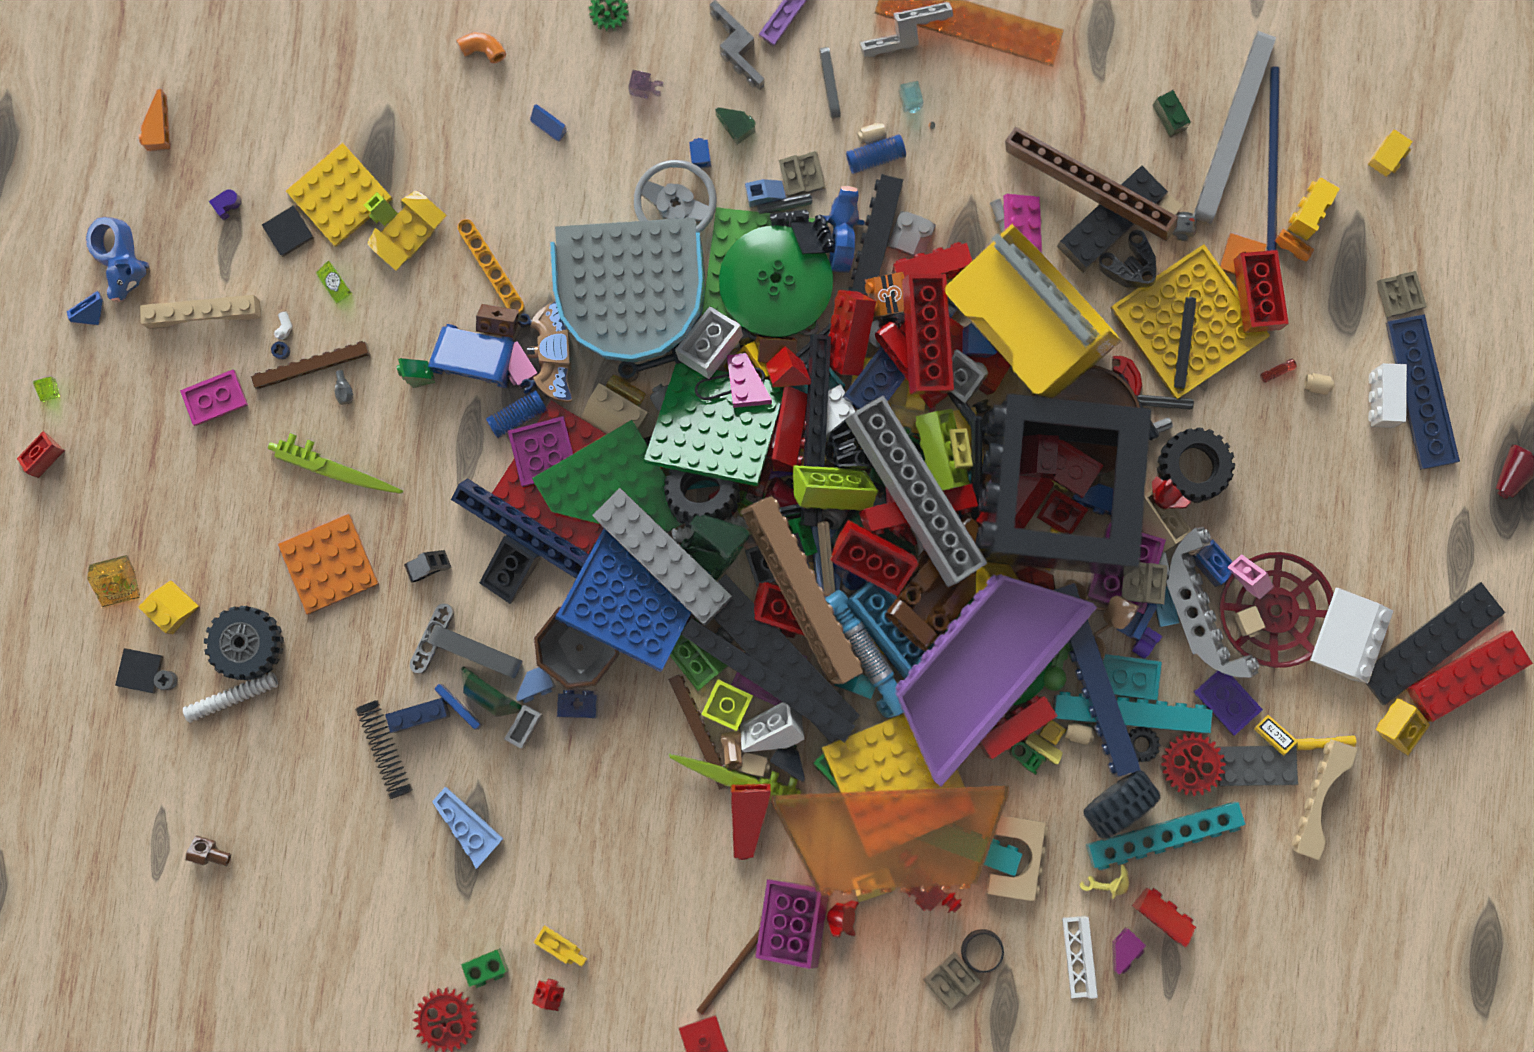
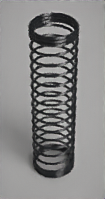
M375 700L364 705H361L357 707L355 710L358 716H363L359 720L360 722H365L364 724H362L361 727H369L366 730H364L363 733H371L366 737V739H373L368 743L369 745L376 744L370 750H378L373 754V756H380L375 760V762H382L377 766V768H384L380 771L379 774L388 773L382 777V780L390 779L387 782H385L384 785H392L389 788H387L386 791H393L389 793L388 796L389 799H394L413 791V789L411 787V784L391 789L396 785L403 783L409 779L405 778L396 782L389 783L392 780L401 777L407 773L404 772L391 777H387L390 774L403 769L404 766L383 772L388 768L401 763L402 761L400 760L388 765L381 766L386 762L399 757L400 755L379 760L384 756L389 755L398 750L394 749L385 753L377 754L383 751L384 749H387L395 745V743L374 749L375 747L393 739V737L371 743L390 733L389 731L377 736L369 737L385 728H388V726H385L372 731H367L383 722H386V720L364 726L365 724L379 717L384 716V714H381L373 718L362 720L363 718L377 711L382 710V708L365 713L380 706L379 701Z

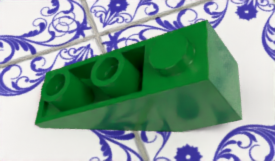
M398 359L397 371L399 376H402V379L406 380V383H409L413 388L435 383L433 372L428 368V361Z

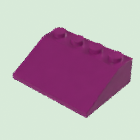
M1111 523L1106 525L1103 538H1110ZM1142 532L1139 563L1159 564L1166 540ZM1092 573L1087 589L1088 599L1108 605L1112 597H1122L1124 576ZM1129 601L1138 606L1136 612L1145 613L1147 603Z
M767 879L755 958L808 969L818 968L829 888Z

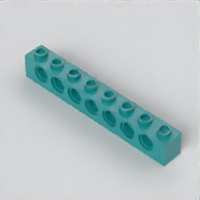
M1234 801L1085 845L1092 867L1104 870L1110 868L1109 864L1117 862V865L1128 863L1129 858L1135 857L1138 860L1147 857V853L1150 852L1155 854L1166 852L1165 848L1173 846V849L1185 846L1184 843L1188 841L1198 843L1203 841V837L1209 835L1211 838L1219 837L1226 830H1229L1230 833L1241 830L1240 826L1246 824L1239 802ZM1221 815H1224L1226 818L1223 826H1220L1218 823V818ZM1203 820L1207 823L1205 831H1201L1199 828V824ZM1183 826H1187L1189 832L1183 837L1180 830ZM1168 831L1170 834V839L1167 842L1162 840V833ZM1147 836L1151 838V845L1149 847L1143 845V839ZM1127 842H1131L1133 845V849L1129 853H1126L1124 850V845ZM1109 847H1112L1114 850V855L1111 858H1107L1105 855V851Z

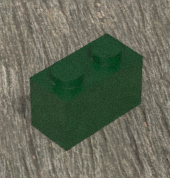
M1174 90L1156 98L1153 107L1169 137L1186 130L1191 121Z

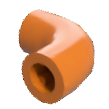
M474 32L456 40L465 57L474 52L481 51L494 64L503 60L507 55L503 46L495 37L486 33Z

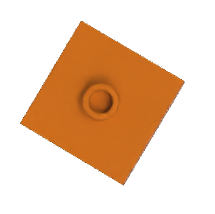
M1230 233L1220 267L1224 272L1235 275L1233 260L1240 253L1265 251L1267 244Z

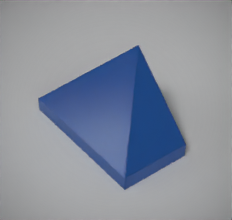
M96 291L66 311L69 321L99 325L103 302L100 292Z

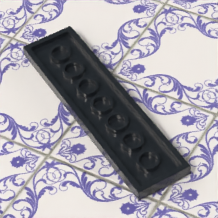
M1477 583L1376 660L1369 683H1366V685L1380 703L1386 705L1506 612L1483 583Z

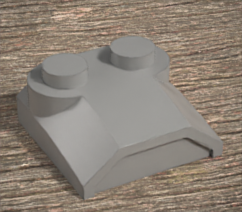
M901 211L888 241L887 248L895 249L913 257L918 253H925L936 225L928 219L910 212Z
M955 350L952 356L954 390L951 392L966 403L984 382L988 371L984 364L976 363L959 350Z

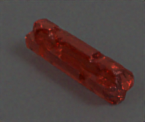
M1290 359L1269 369V371L1262 372L1260 377L1266 383L1272 378L1274 379L1287 373L1288 370L1295 369L1297 364L1294 359Z

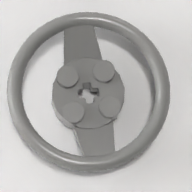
M669 160L654 165L640 178L634 193V209L639 221H648L642 210L641 196L658 208V212L663 220L695 218L696 221L700 222L696 226V232L700 233L711 222L716 210L717 196L711 179L701 168L687 161ZM667 168L690 170L698 175L706 185L709 194V206L694 200L693 193L683 185L669 183L664 187L648 180L654 174ZM679 201L680 206L672 207V202Z

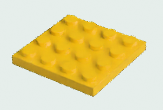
M343 142L286 190L290 197L335 247L370 219L368 215L371 212L364 204L377 192L387 202L393 199Z

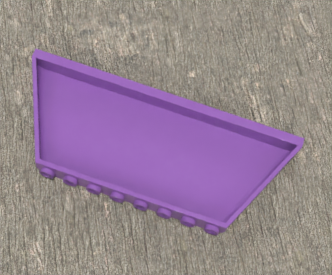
M993 575L988 580L986 588L983 591L980 590L974 596L975 600L972 604L964 607L961 611L962 615L958 620L950 623L948 626L949 630L944 636H939L935 641L936 645L923 654V660L910 669L909 676L896 685L895 694L929 772L938 785L942 786L1097 609L1092 602L1007 576Z

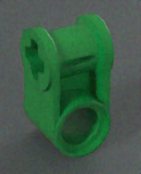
M1018 742L1009 748L1011 757L1034 775L1037 774L1041 764L1047 761L1043 755L1023 742ZM1018 745L1023 747V753L1020 756H1017L1014 752L1015 747Z

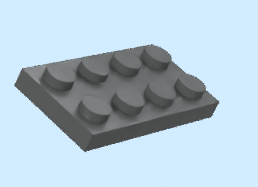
M1273 746L1220 747L1221 750L1218 752V755L1225 756L1220 759V762H1224L1226 765L1220 766V769L1224 770L1225 773H1219L1218 776L1222 778V781L1218 780V786L1298 785L1296 746L1285 756Z

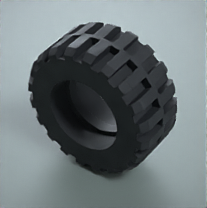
M1189 428L1173 436L1160 451L1161 455L1158 456L1157 460L1159 463L1157 473L1161 474L1160 479L1162 481L1171 479L1173 485L1181 492L1182 496L1190 502L1201 503L1216 497L1229 486L1228 483L1234 476L1232 473L1235 469V463H1232V459L1235 458L1234 453L1229 452L1228 448H1230L1228 442L1224 443L1222 441L1223 437L1220 434L1216 436L1214 431L1210 429L1204 431L1203 428ZM1187 449H1199L1210 458L1212 474L1205 482H1191L1182 474L1179 467V459L1181 454Z
M670 469V476H666L664 493L673 517H676L680 524L685 523V526L690 529L694 526L696 530H703L705 527L710 530L714 529V525H723L725 519H731L733 516L732 512H736L738 508L737 503L740 502L738 482ZM707 480L715 482L720 486L718 494L707 502L695 503L685 498L689 487L696 482Z

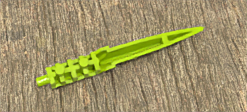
M290 433L287 442L279 440L278 445L272 442L268 445V449L275 452V458L317 474L370 489L403 493V490L375 477L329 459L321 458V454L312 451L314 441L307 440L305 448L294 445L297 438L295 434Z
M669 754L672 760L726 786L770 784V801L795 808L797 803L804 806L807 804L808 798L800 796L801 790L795 788L798 781L795 777L790 778L787 786L781 782L778 783L777 780L780 773L772 771L770 779L761 776L758 782L755 776L708 762Z

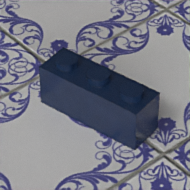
M443 698L394 711L385 714L390 733H397L448 718L450 713L447 702Z

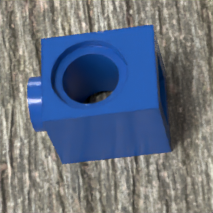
M696 138L689 142L692 164L699 168L711 167L708 139Z

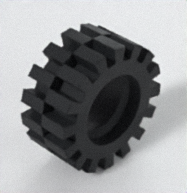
M1136 727L1128 733L1138 762H1149L1160 752V738L1156 736L1157 733L1152 731V729ZM1139 737H1144L1149 742V747L1145 752H1139L1135 748V741Z

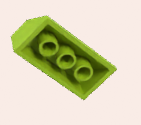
M953 409L916 416V428L920 434V446L924 451L925 464L941 490L970 484L967 469L955 468L949 432L950 429H957Z
M795 465L793 468L794 496L800 507L853 509L857 511L873 507L878 490L865 470Z

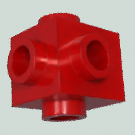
M548 978L547 981L538 980L532 1004L545 1010L559 1011L565 988L558 985L559 982L554 979Z

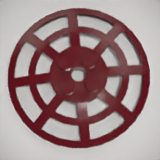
M1285 552L1259 554L1248 560L1255 563L1265 559H1275L1274 570L1265 571L1268 576H1273L1272 584L1274 587L1261 599L1255 597L1252 605L1241 604L1247 591L1242 586L1236 603L1225 602L1226 594L1235 578L1231 573L1224 584L1219 602V616L1223 631L1232 646L1244 657L1250 654L1243 650L1241 646L1248 640L1260 648L1270 650V662L1256 658L1259 665L1271 668H1287L1300 665L1309 661L1315 647L1306 638L1313 629L1316 617L1325 618L1328 610H1316L1315 599L1308 587L1316 580L1319 581L1326 594L1328 609L1334 592L1323 573L1306 559ZM1283 559L1300 564L1312 574L1302 581L1297 576L1282 571ZM1281 577L1293 581L1298 586L1291 592L1280 588ZM1302 592L1305 593L1308 599L1310 609L1299 608L1296 597ZM1273 605H1277L1280 608L1278 616H1274L1271 613ZM1256 606L1265 625V628L1262 630L1270 633V644L1261 642L1255 637L1250 638L1249 635H1241L1235 641L1227 627L1224 610L1235 611L1236 614ZM1299 616L1309 617L1308 624L1301 634L1294 625L1297 623ZM1288 631L1295 638V640L1287 644L1278 645L1279 633ZM1299 644L1308 651L1307 654L1295 660L1278 662V651L1291 649Z

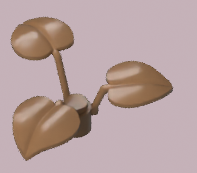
M1068 579L1065 586L1075 583L1080 599L1087 601L1088 594L1084 586L1074 579ZM1121 596L1112 597L1108 607L1096 606V610L1105 611L1103 618L1108 623L1093 635L1102 661L1106 654V646L1103 640L1097 636L1113 626L1117 629L1125 628L1132 621L1138 609L1137 605Z

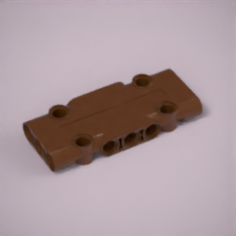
M963 515L960 520L976 544L977 529L981 526L970 516ZM980 551V553L984 557L985 551ZM929 555L907 581L908 585L904 590H901L897 599L885 613L888 620L923 651L929 649L941 631L948 628L949 622L953 621L976 593V571L948 587ZM907 593L910 594L911 601L908 599ZM935 620H937L939 624L938 627L935 624Z

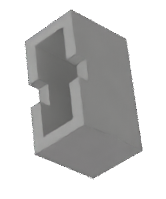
M523 705L504 739L524 749L543 714L527 705Z

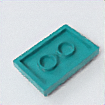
M1105 654L1103 664L1114 695L1158 700L1162 662Z

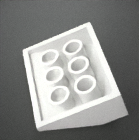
M1336 588L1310 661L1350 680L1369 683L1393 610L1369 599Z

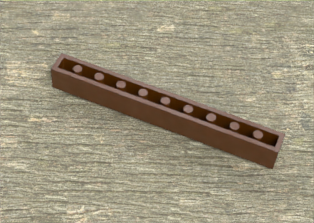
M1016 126L1005 140L1007 153L1166 242L1177 228L1178 216Z

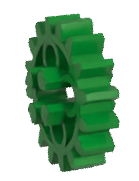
M590 0L592 6H588L589 12H591L589 17L593 19V25L598 24L599 30L605 27L606 32H608L609 28L615 31V26L622 28L621 22H627L625 16H629V11L626 10L629 7L628 3H624L625 0ZM602 2H605V3H606L607 9H608L609 11H612L613 16H614L615 18H617V19H615V20L611 19L610 12H609V11H605L604 5L601 4Z

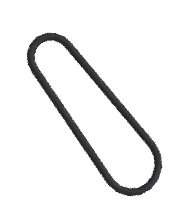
M755 368L756 371L761 372V381L763 382L765 373L760 368ZM729 373L700 380L695 386L697 397L703 400H711L730 394L731 390L711 397H702L698 393V386L701 383L728 377Z

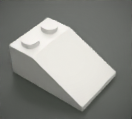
M841 384L828 391L826 442L829 440L831 430L855 412L852 404L842 398L845 391Z
M784 702L740 724L743 752L788 748L804 740L802 714Z

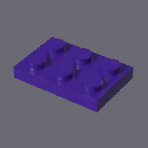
M1218 670L1193 692L1208 709L1212 710L1213 715L1233 736L1263 710L1232 675Z

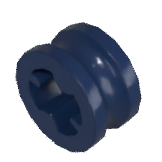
M278 341L271 346V353L277 359L283 360L289 356L290 348L284 342ZM279 346H281L282 348L285 347V349L282 351V355H280L279 353L276 354V352L279 350Z

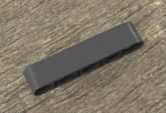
M436 624L428 639L430 644L514 679L523 662L520 659Z

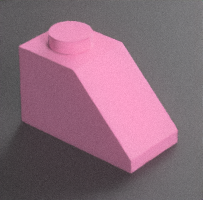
M515 342L508 366L511 374L508 377L513 385L518 384L521 389V383L524 379L533 380V377L538 375L519 343Z
M1240 555L1227 567L1244 588L1258 599H1261L1274 587L1268 574L1243 555Z

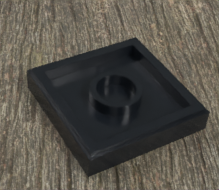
M294 205L262 224L281 257L314 238Z
M124 648L115 686L155 694L154 677L160 671L163 656Z

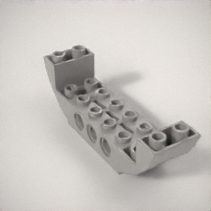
M1204 527L1194 528L1178 545L1171 561L1169 580H1166L1192 653H1197L1208 665L1228 675L1250 678L1258 673L1259 664L1257 659L1253 658L1251 654L1229 662V650L1223 646V634L1220 628L1217 629L1215 621H1217L1216 615L1213 610L1210 611L1208 594L1203 592L1201 586L1203 584L1202 578L1199 573H1196L1194 568L1196 566L1194 557L1189 554L1191 551L1211 545L1209 542L1211 535L1208 529L1205 530ZM1188 589L1191 591V597L1187 594ZM1194 607L1198 610V615L1194 613ZM1201 626L1204 627L1205 634L1201 631Z

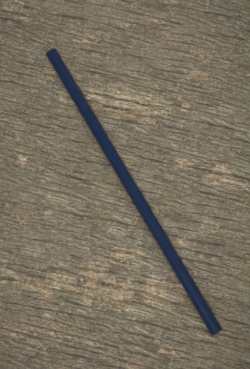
M1280 67L1270 68L1267 251L1276 250L1277 248L1275 240L1277 238Z

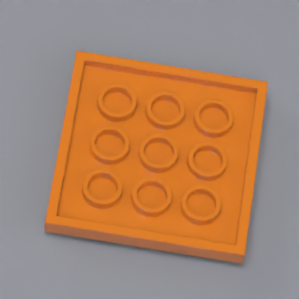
M350 514L278 544L307 615L379 584Z

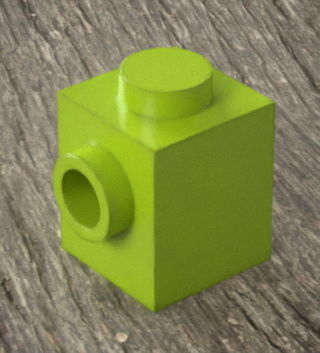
M378 192L364 204L371 212L368 216L376 224L380 221L386 226L398 214Z

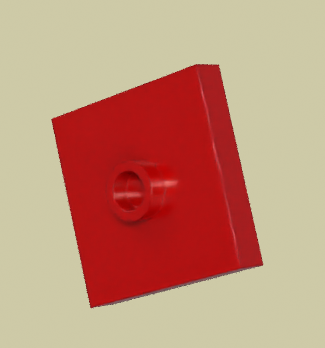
M716 1015L678 1028L686 1052H728Z

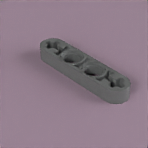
M829 47L819 48L831 119L841 117L830 49Z

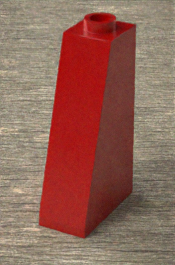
M770 784L731 785L734 858L747 860L754 857L771 795Z

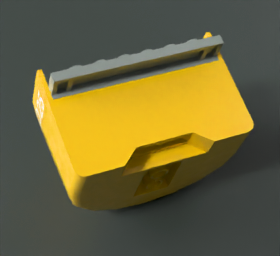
M1011 224L1001 235L997 233L992 238L993 242L946 286L945 292L961 312L979 328L1011 364L1013 370L1034 393L1044 398H1055L1122 340L1056 267Z

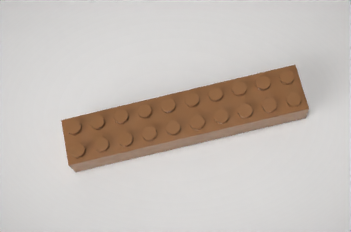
M772 496L759 500L740 512L830 684L845 683L863 672L861 662L854 656L852 645L843 634L842 625L834 617L833 608L827 604L824 598L825 593L816 582L815 573L809 569L805 554L797 546V538L791 534L787 519L782 517L779 511L780 506Z

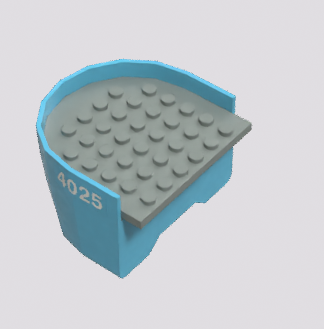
M695 218L555 227L556 244L555 242H550L553 292L561 320L581 345L605 359L635 363L663 356L687 337L702 315L705 295L704 256L700 232H696Z

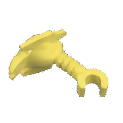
M1121 864V877L1114 879L1110 884L1096 882L1092 876L1088 877L1091 883L1090 886H1086L1083 882L1080 883V887L1084 891L1091 889L1110 890L1113 894L1112 899L1117 895L1126 893L1129 888L1128 872L1124 864Z

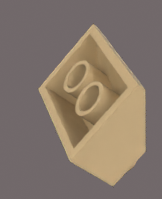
M599 383L590 396L581 419L606 434L633 420L640 432L649 414Z
M1151 490L1144 497L1142 532L1165 539L1164 552L1183 540L1192 530L1178 509L1160 508L1154 502L1153 491Z

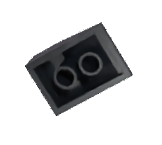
M799 533L793 534L797 538L799 550L805 554ZM756 546L745 550L756 586L758 587L760 583L776 581L759 547Z
M506 535L502 538L479 584L511 604L535 570L541 556Z

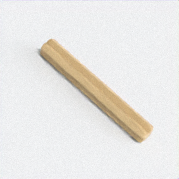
M822 521L817 524L824 593L825 596H829L836 590L833 562L830 561L832 549L829 523Z

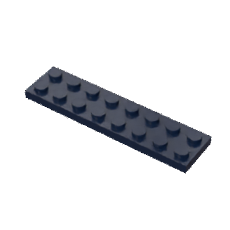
M948 297L949 317L951 318L958 307ZM880 347L842 398L858 410L882 396L888 402L904 381L905 376L885 350Z
M1425 314L1387 321L1385 324L1395 364H1407L1406 412L1420 470L1460 462Z

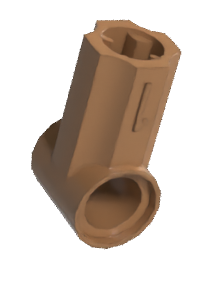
M741 732L721 733L726 768L737 770L739 767H742Z

